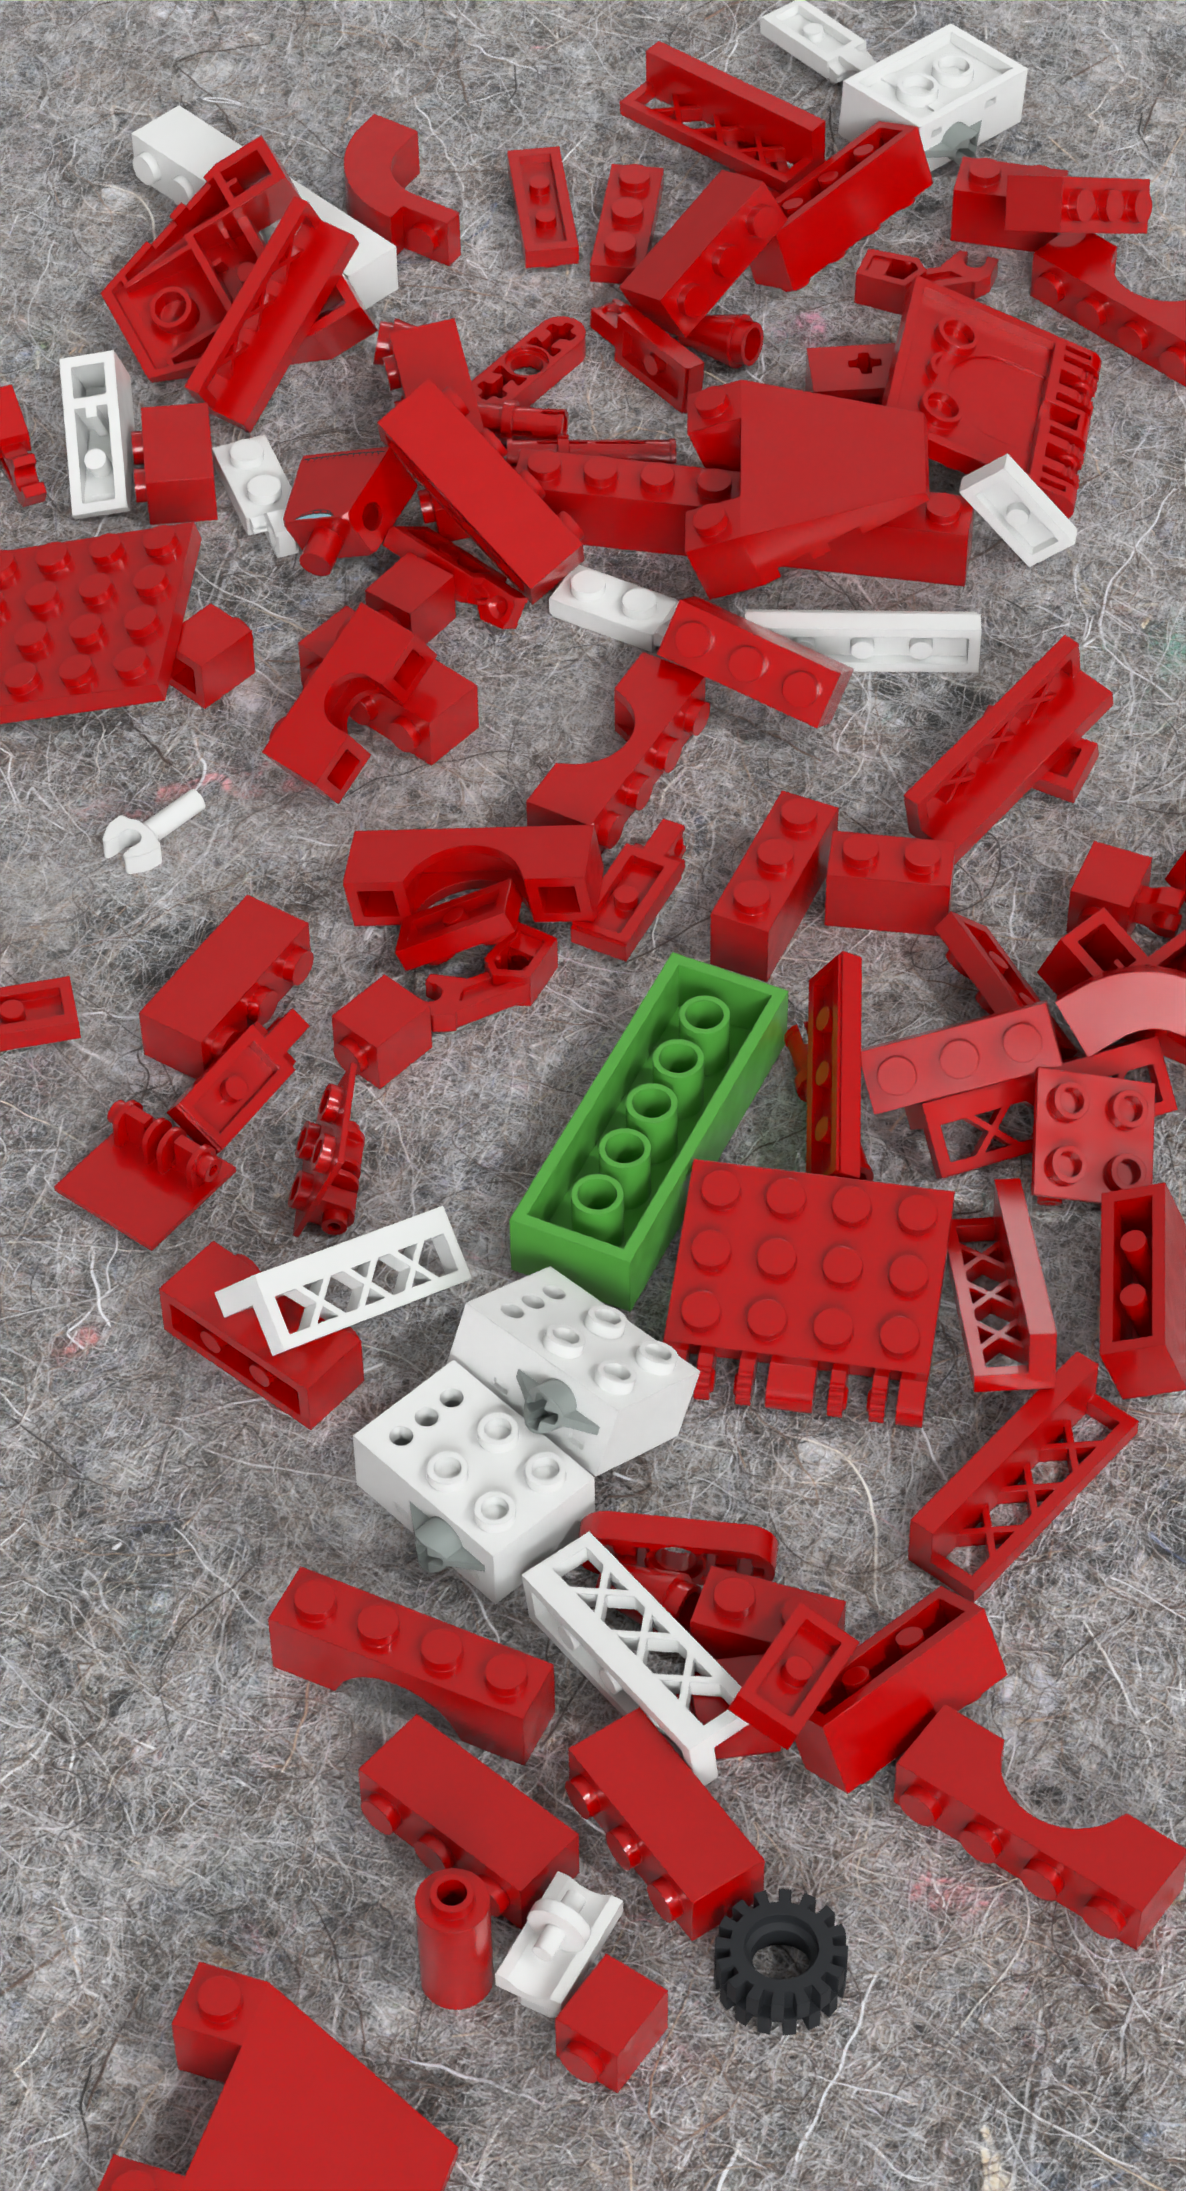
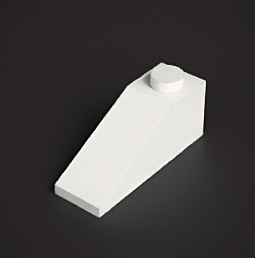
M114 350L59 359L72 516L75 520L130 511L133 468L131 431H135L130 374Z

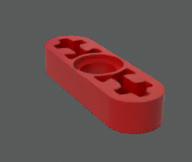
M557 316L544 320L471 381L477 403L504 404L505 400L519 401L520 406L530 407L585 359L586 330L584 325L580 321L566 316ZM520 368L540 370L539 373L534 375H519L514 371Z
M616 1511L593 1512L585 1516L580 1523L578 1538L590 1532L621 1564L686 1573L691 1577L692 1583L696 1585H704L711 1566L768 1581H773L775 1577L779 1543L771 1532L759 1526ZM664 1548H681L690 1551V1553H677ZM589 1560L581 1564L585 1569L600 1574V1571Z

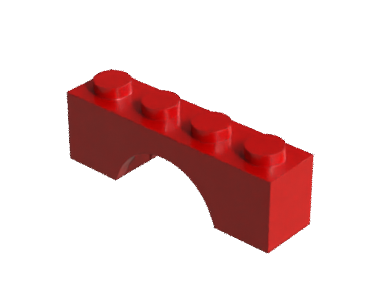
M1061 233L1033 253L1031 297L1186 387V300H1154L1128 290L1115 276L1118 247L1095 233Z
M642 652L614 688L615 731L627 743L614 754L598 761L582 764L555 763L526 801L527 826L594 825L600 853L602 854L606 848L612 849L619 841L624 824L635 810L641 811L648 803L653 786L664 772L670 773L675 768L681 750L692 735L698 736L703 731L710 714V704L705 701L706 677L685 667Z
M594 825L354 831L343 878V887L354 926L402 925L404 917L426 910L449 895L465 890L483 889L510 878L513 879L523 896L522 902L529 909L534 922L595 921L604 866Z
M302 1566L296 1572L268 1618L273 1667L333 1691H336L346 1680L359 1677L380 1679L393 1683L416 1694L438 1710L452 1725L462 1742L523 1766L526 1765L555 1713L554 1664Z
M944 1704L897 1761L894 1802L916 1823L926 1827L934 1826L960 1842L966 1852L973 1858L987 1864L994 1863L1019 1878L1024 1886L1035 1896L1046 1901L1055 1900L1081 1916L1085 1923L1097 1934L1109 1939L1117 1938L1137 1950L1183 1889L1186 1873V1848L1128 1813L1106 1824L1080 1829L1059 1827L1032 1816L1013 1799L1004 1783L1002 1762L1005 1740Z

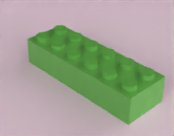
M674 952L671 953L509 1219L511 1270L531 1275L551 1266L599 1301L631 1312L684 1220L693 1160L700 1159L716 1162L719 1160L785 1046L784 1035L787 1032L788 990Z

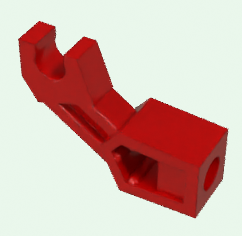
M868 249L856 272L855 303L902 315L907 291L916 275L975 300L990 292L998 276L999 259L987 256L983 266L977 268L969 267L968 252L959 250L940 267L925 269L919 258Z
M12 384L0 387V464L22 507L45 502L47 491L44 482H39L36 473L37 462L34 453H27L32 451L30 437Z
M517 922L516 931L503 941L497 943L484 958V973L468 979L430 974L425 980L426 997L435 1001L424 1002L430 1005L431 1031H457V1028L513 1006L531 1007L558 968L557 938Z

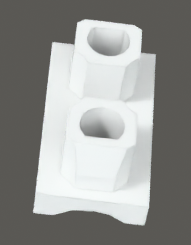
M558 1871L542 1898L534 1903L528 1914L527 1923L495 1974L496 1986L517 1995L521 2005L549 2018L557 2017L575 1994L622 1915L623 1900L612 1895H601L579 1885L570 1876Z

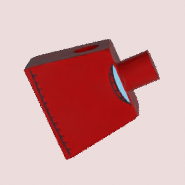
M390 446L303 456L283 516L284 527L303 550L299 562L309 573L316 576H328L338 558L370 556L376 552L385 539L389 528L394 525L418 485Z

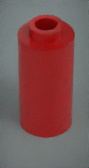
M459 1868L442 1869L424 1879L415 1895L420 1980L425 1995L434 2004L445 2009L462 2010L473 2007L484 2000L489 1994L494 1981L490 1894L485 1883L476 1874Z

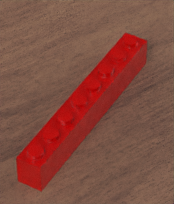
M521 448L515 470L517 473H520L525 469L533 475L546 493L542 500L556 515L563 510L572 517L585 535L581 542L587 546L686 556L685 512L701 508L707 504L719 503L740 497V472L718 468H701L662 462H645L609 458L606 456H589ZM930 492L929 501L863 535L859 527L828 542L831 551L813 560L810 554L807 553L781 567L965 587L972 548L974 508L962 495Z

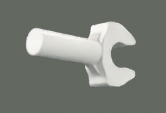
M191 789L145 822L129 819L122 815L118 816L109 823L103 836L105 857L111 858L120 853L124 848L132 846L124 853L126 873L133 874L152 870L162 863L160 840L204 810L206 805L203 797L196 790Z

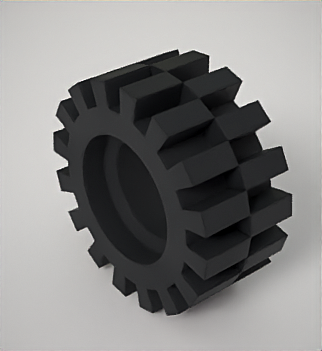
M779 1889L778 1902L770 1903L766 1890L754 1893L753 1909H750L742 1899L733 1906L732 1919L724 1916L719 1925V1937L715 1938L714 1981L716 1989H720L721 2003L726 2010L735 2006V2020L744 2026L748 2024L753 2015L758 2017L757 2032L769 2035L772 2022H781L783 2024V2036L795 2035L797 2020L800 2019L804 2021L808 2031L819 2026L820 2010L830 2017L837 2009L838 1997L843 1998L846 1988L848 1945H846V1932L842 1923L835 1926V1913L827 1905L816 1914V1897L804 1893L800 1904L791 1903V1889ZM787 1945L805 1953L810 1964L802 1975L790 1979H774L759 1973L755 1969L752 1960L756 1952L765 1947Z

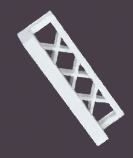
M745 609V619L845 664L857 672H979L981 614H977L975 611Z
M441 1206L255 1274L214 1293L224 1318L246 1309L254 1308L272 1356L459 1285L471 1280L472 1277L445 1209ZM431 1239L446 1274L441 1277L436 1276L418 1264L424 1242ZM378 1260L399 1272L393 1295L372 1282ZM332 1277L352 1289L346 1313L324 1300L330 1278ZM413 1281L419 1284L412 1288ZM284 1295L305 1307L299 1330L292 1334H289L276 1302V1298ZM367 1299L373 1302L371 1304L365 1305ZM319 1317L326 1320L324 1322L318 1323Z
M587 1532L523 1573L522 1580L529 1618L623 1716L640 1707L704 1786L718 1778L714 1747L749 1724L729 1710H726L703 1725L689 1711L691 1695L722 1697L730 1705L742 1687L590 1532ZM587 1560L602 1573L599 1588L570 1587L561 1578ZM607 1608L638 1610L643 1616L641 1631L611 1630L604 1623ZM631 1650H637V1654L635 1655ZM649 1651L679 1653L686 1660L683 1675L652 1673L646 1666ZM695 1671H697L701 1676H695ZM674 1694H680L679 1699Z

